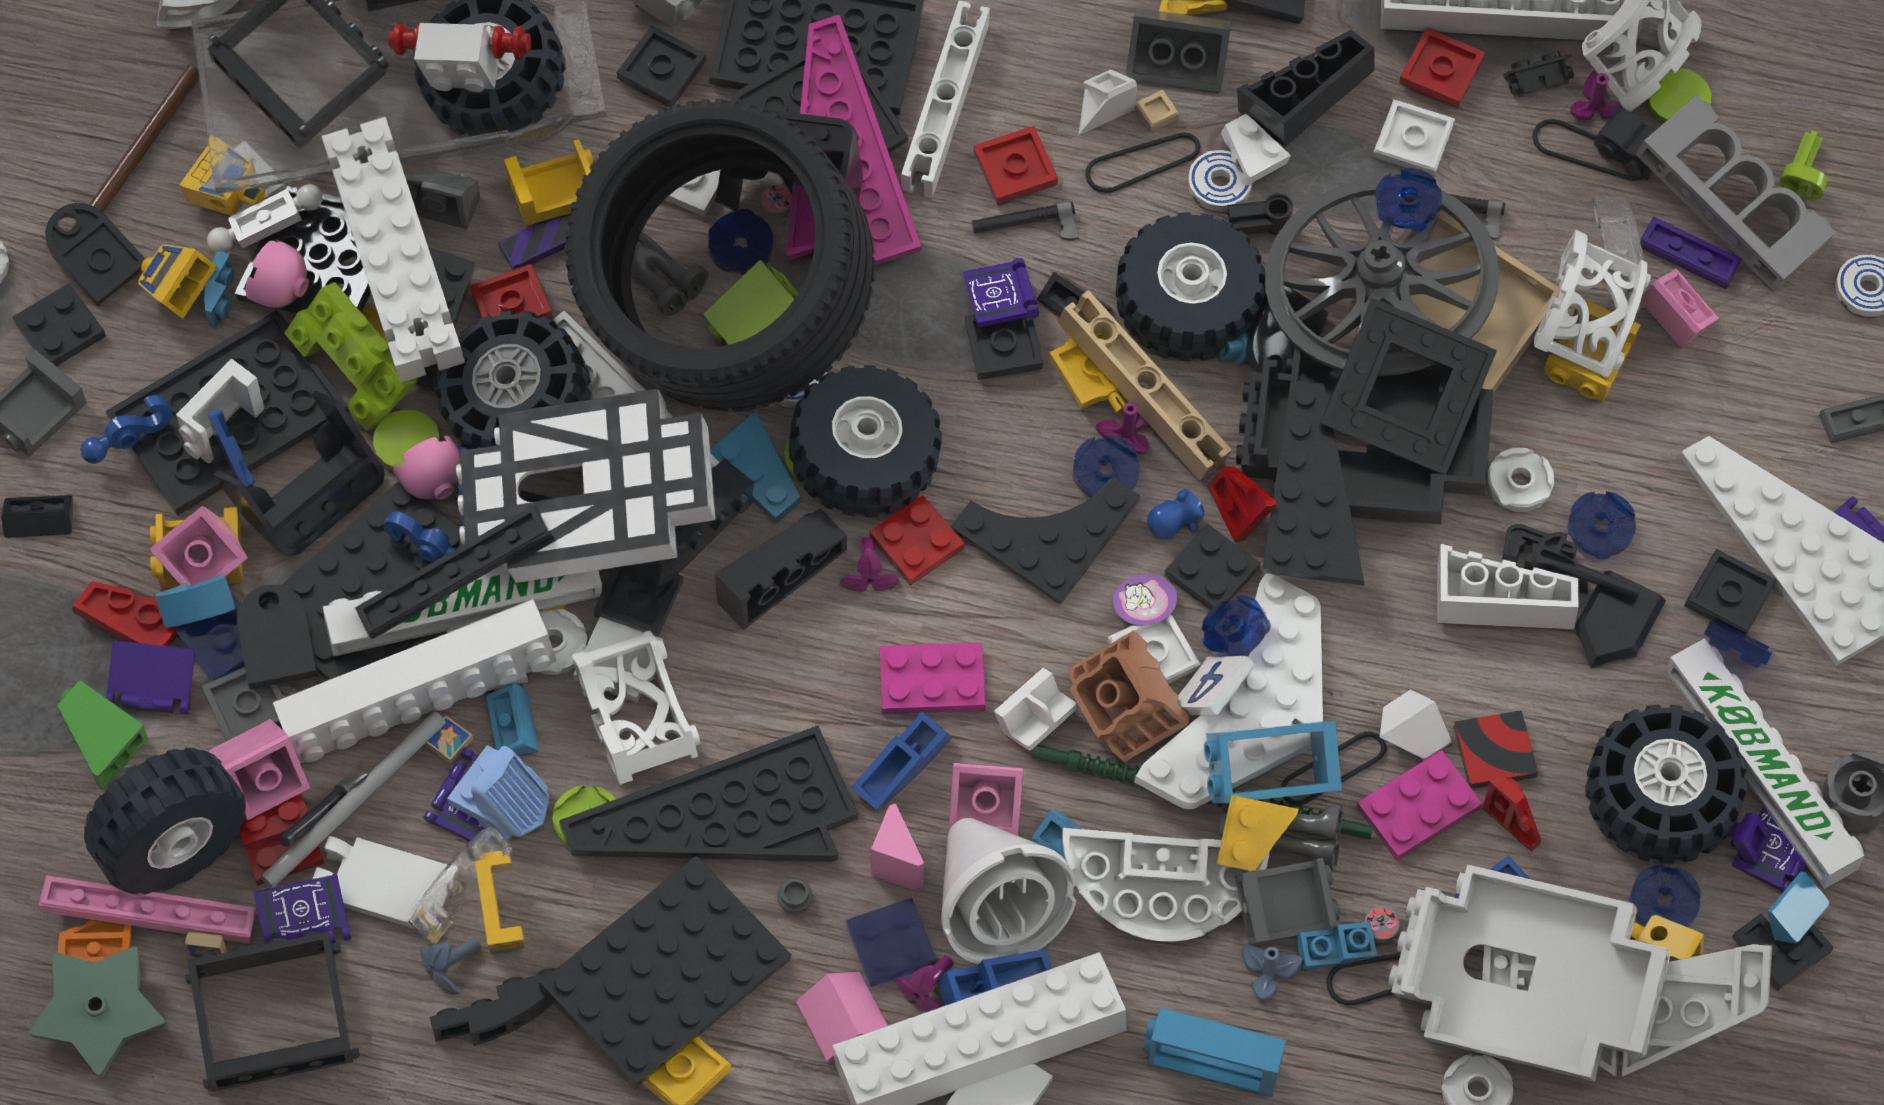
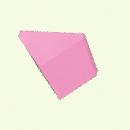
M1677 269L1657 279L1641 297L1640 302L1681 349L1719 319Z
M201 506L149 549L180 585L187 583L189 586L220 575L226 576L247 559L246 553L229 524L204 506Z
M954 763L949 830L957 821L964 818H973L1018 836L1023 768Z
M895 803L888 807L871 848V876L919 892L924 889V862Z
M860 972L826 974L796 1000V1005L826 1063L835 1060L833 1045L888 1026Z

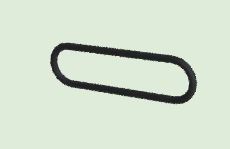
M1365 731L1338 746L1339 752L1366 736L1376 738L1381 745V751L1376 757L1342 776L1341 783L1378 762L1384 756L1386 744L1379 734ZM1313 761L1288 775L1283 780L1281 787H1286L1290 780L1312 768ZM1314 793L1302 800H1294L1289 796L1283 798L1288 803L1303 805L1323 793Z

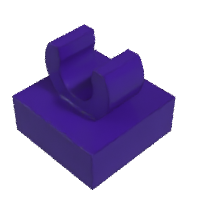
M1746 813L1742 822H1735L1728 834H1726L1733 837L1731 845L1737 848L1744 861L1754 863L1759 859L1771 836L1760 816L1752 813Z

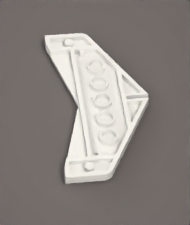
M1266 573L1258 586L1241 656H1248L1255 664L1218 715H1200L1144 762L1135 777L1134 783L1183 809H1195L1212 800L1207 789V779L1210 776L1209 762L1206 761L1204 756V743L1207 741L1206 733L1323 721L1321 605L1315 596L1273 574ZM1310 732L1228 741L1232 789L1311 749Z
M1752 944L1669 962L1646 1057L1623 1052L1622 1077L1764 1012L1769 1004L1772 946ZM1484 945L1482 980L1528 991L1536 958ZM1603 1047L1599 1066L1614 1076H1617L1618 1051Z

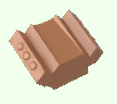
M1134 630L1070 668V680L1073 683V686L1069 688L1096 737L1098 739H1105L1110 750L1124 763L1189 725V714L1178 705V694L1173 691L1166 681L1158 665V660L1147 651V642Z

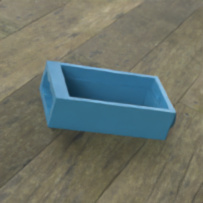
M1318 721L1206 733L1207 741L1204 743V756L1206 761L1209 762L1210 776L1207 779V789L1213 803H1230L1231 795L1260 800L1342 790L1335 721ZM1310 732L1315 784L1233 793L1228 741Z
M1160 1007L1157 1019L1150 1018L1143 1051L1149 1052V1065L1272 1097L1286 1040Z

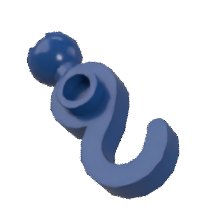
M148 396L144 399V402L150 412H156L149 417L125 415L113 418L105 428V436L102 438L91 437L82 443L80 448L82 458L89 463H99L106 457L107 450L111 447L114 449H128L135 445L141 433H155L163 429L171 421L173 415L168 401L163 396Z
M391 512L383 524L385 532L395 541H399L405 533L418 548L419 555L427 561L435 562L455 550L451 546L449 537L445 532L437 528H432V530L423 529L415 519L402 512Z

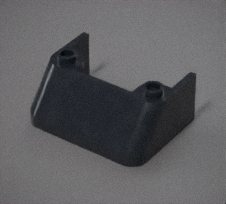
M768 110L769 113L774 112L787 119L795 127L797 126L809 135L844 177L859 201L863 171L857 133L854 126L840 118ZM755 168L720 170L715 203L731 211H738L743 179L757 181L764 178L769 171Z
M318 391L312 393L311 396L328 420L318 428L314 435V447L321 458L274 497L271 498L266 490L258 486L245 488L241 481L219 470L213 474L234 506L238 507L239 513L276 550L288 556L297 555L376 491L382 485L385 477L382 464L341 402Z

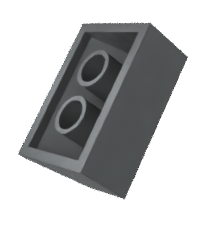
M1136 8L1126 76L1139 81L1221 92L1232 21Z

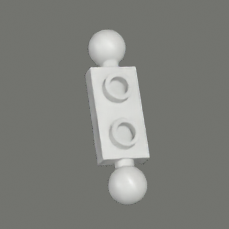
M306 184L300 187L296 197L292 198L288 189L229 217L232 228L218 227L211 230L207 237L208 247L215 253L218 250L226 253L232 248L233 241L238 240L243 249L301 221L299 209H317L323 200L322 192L317 186Z

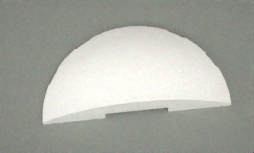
M1062 828L1065 861L1075 875L1079 894L1098 916H1102L1120 931L1151 941H1184L1201 937L1218 926L1225 925L1242 911L1235 876L1251 871L1217 864L1222 840H1195ZM1269 852L1255 871L1266 869Z

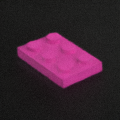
M982 642L879 646L882 714L985 710Z
M1441 750L1358 801L1356 808L1368 824L1373 826L1374 832L1395 860L1398 861L1480 810L1483 803Z

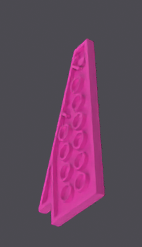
M840 14L811 23L808 28L800 114L844 119L852 124L856 130L863 171L859 202L864 210L869 224L868 228H870L875 251L872 257L875 259V265L922 251ZM793 182L786 250L788 261L814 253L815 223L812 207L805 189Z

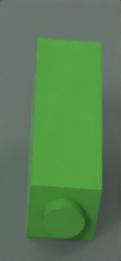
M81 680L73 688L69 687L59 699L57 706L62 719L96 784L104 790L148 740L144 725Z

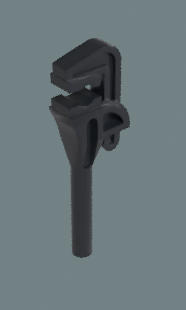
M1514 524L1507 529L1502 561L1507 560L1517 563L1519 554L1524 552L1527 544L1532 547L1531 554L1526 557L1524 569L1532 571L1535 567L1562 575L1567 574L1628 597L1638 598L1641 590L1640 586L1574 562L1572 559L1576 557L1577 546L1573 542L1567 541V533L1554 532L1548 534L1523 524Z

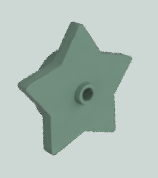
M132 946L96 963L54 952L52 954L54 997L32 1025L29 1033L34 1038L74 1045L99 1078H102L121 1047L130 1039L163 1028L167 1024L160 1013L140 992L139 949L136 946ZM102 1001V1007L98 1011L90 1010L93 1004Z

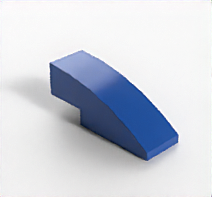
M921 711L900 737L896 735L851 788L878 811L903 790L953 737Z
M1045 949L985 959L975 967L946 971L937 985L943 1003L946 1006L1050 970L1052 966Z

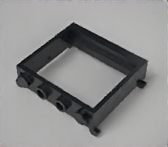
M262 0L220 38L214 33L208 37V40L212 43L208 47L210 59L300 150L387 74L386 69L389 67V64L377 46L372 45L370 47L362 39L364 35L354 23L350 22L347 24L340 17L342 15L340 10L331 0L326 2L324 0H306L370 67L305 123L233 50L237 44L288 1Z
M315 931L304 933L300 938L290 940L276 938L268 941L266 945L256 947L242 945L233 948L231 952L222 954L203 953L200 957H196V959L188 960L190 974H186L185 977L186 982L192 985L207 1079L203 1080L205 1089H211L213 1092L354 1062L353 1059L360 1056L359 1048L351 1049L334 957L335 954L341 952L340 944H332L329 932L315 933ZM325 953L340 1037L214 1063L201 978Z

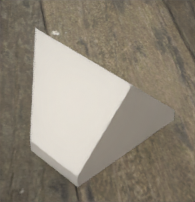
M1113 70L1106 71L1084 81L1085 90L1078 136L1134 111L1137 93L1136 81Z
M1409 690L1383 707L1380 738L1419 756L1422 761L1452 744L1435 701L1413 690Z

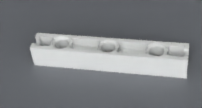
M958 1L901 173V190L904 192L913 193L915 186L912 185V178L916 171L929 173V176L922 175L921 183H924V197L933 198L989 27L990 8L980 7L979 19H977L976 27L973 28L968 25H962L966 24L967 11L970 10L971 6L970 3ZM964 44L967 47H960L958 45ZM948 97L950 100H942L940 98ZM924 151H932V152H934V153H932V154H924V153H922V152H924Z

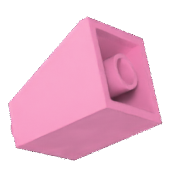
M271 719L208 750L209 753L214 754L221 760L224 769L232 776L244 794L246 800L245 817L247 820L310 789L289 736Z

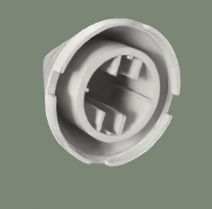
M973 818L961 819L952 825L947 837L941 925L945 937L959 956L976 964H980L985 959L1038 951L1060 933L1074 911L1076 900L1073 896L1074 886L1077 885L1075 875L1065 859L1048 847Z

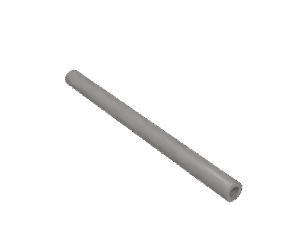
M432 712L260 876L263 882L270 888H274L446 724L444 718L439 713Z

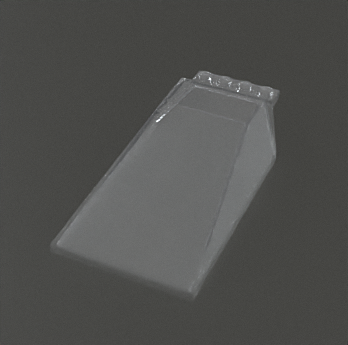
M331 0L342 14L340 17L347 24L350 22L354 23L364 35L362 39L370 47L375 45L381 50L382 54L386 57L389 67L386 69L387 74L300 150L210 59L208 47L212 43L208 40V37L214 33L220 38L250 11L191 21L216 194L334 176L322 136L346 128L349 135L362 132L360 124L386 117L401 165L545 142L575 122L607 117L586 1L552 6L541 0H529L538 7L542 14L546 15L563 47L562 53L565 57L566 69L562 72L565 80L562 90L560 92L557 91L555 94L557 100L550 110H545L542 114L543 118L539 122L531 123L527 127L509 133L508 130L469 136L467 132L464 135H459L453 132L448 124H442L424 99L414 74L417 68L414 63L415 51L406 49L403 56H397L394 49H390L388 41L389 32L391 29H394L396 23H404L407 30H414L418 23H429L436 13L440 14L446 9L445 6L454 0H421L368 12L365 0ZM307 1L282 5L233 48L305 123L370 67Z

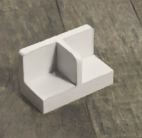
M1042 668L1001 704L994 713L1005 735L1027 750H1032L1073 714L1078 707L1075 701L1059 691L1053 674Z

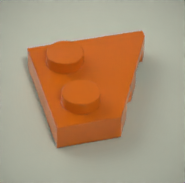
M89 920L83 926H75L59 933L57 953L96 963L132 947L133 926Z

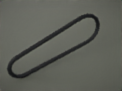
M1556 119L1544 120L1537 124L1533 130L1532 138L1534 145L1539 151L1547 155L1626 180L1638 181L1642 179V177L1630 176L1547 150L1541 146L1537 138L1540 128L1547 124H1557L1596 140L1597 136Z
M1182 132L1099 156L1092 160L1086 168L1087 182L1099 192L1117 191L1195 158L1200 152V142L1191 133ZM1177 138H1190L1196 146L1192 154L1114 187H1100L1092 181L1090 176L1091 168L1100 161Z
M1401 952L1335 966L1329 972L1326 980L1329 994L1338 1003L1344 1005H1357L1393 994L1391 992L1392 989L1356 1000H1345L1335 994L1332 988V979L1334 974L1340 969L1400 958Z

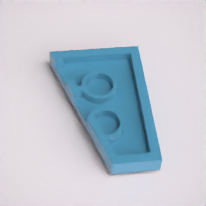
M756 411L710 449V453L719 462L725 458L755 482L751 496L753 502L775 523L800 503V495Z

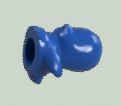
M1183 489L1178 492L1174 501H1164L1149 512L1147 517L1148 528L1153 535L1160 539L1173 537L1185 524L1191 532L1195 533L1198 530L1197 520L1203 519L1205 514L1203 505L1195 494L1187 489Z

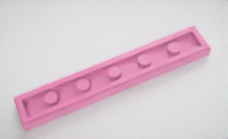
M46 875L39 901V912L182 934L197 932L221 935L223 940L250 944L256 917L255 907L151 892L149 894L139 892L136 895L122 891L112 885Z

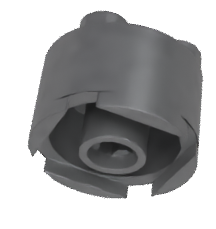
M1859 751L1839 758L1830 768L1821 788L1823 800L1830 809L1838 812L1845 830L1867 833L1884 820V760L1875 754Z

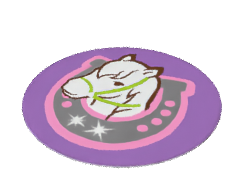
M1152 574L1137 575L1125 580L1118 586L1113 596V606L1119 617L1135 625L1158 623L1166 619L1174 611L1177 604V593L1174 586L1168 580Z

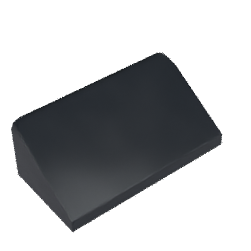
M1053 272L1037 300L1061 316L1064 308L1073 302L1077 306L1082 294L1087 290L1063 274ZM1096 297V299L1110 313L1112 307ZM1082 312L1078 313L1081 318L1090 323Z
M59 495L4 499L1 514L4 536L9 538L71 534L73 496Z

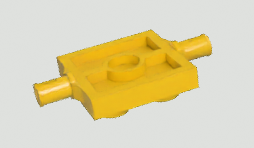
M1066 332L1069 340L1065 345L1050 351L1049 359L1077 404L1083 410L1097 402L1108 400L1116 415H1121L1126 404L1120 395L1121 392ZM1094 333L1097 338L1107 340L1104 335Z

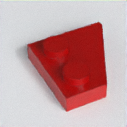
M1235 466L1223 467L1207 485L1234 542L1244 541L1278 505L1276 500Z
M1499 772L1489 783L1482 809L1532 852L1542 841L1526 795L1515 780L1505 778Z

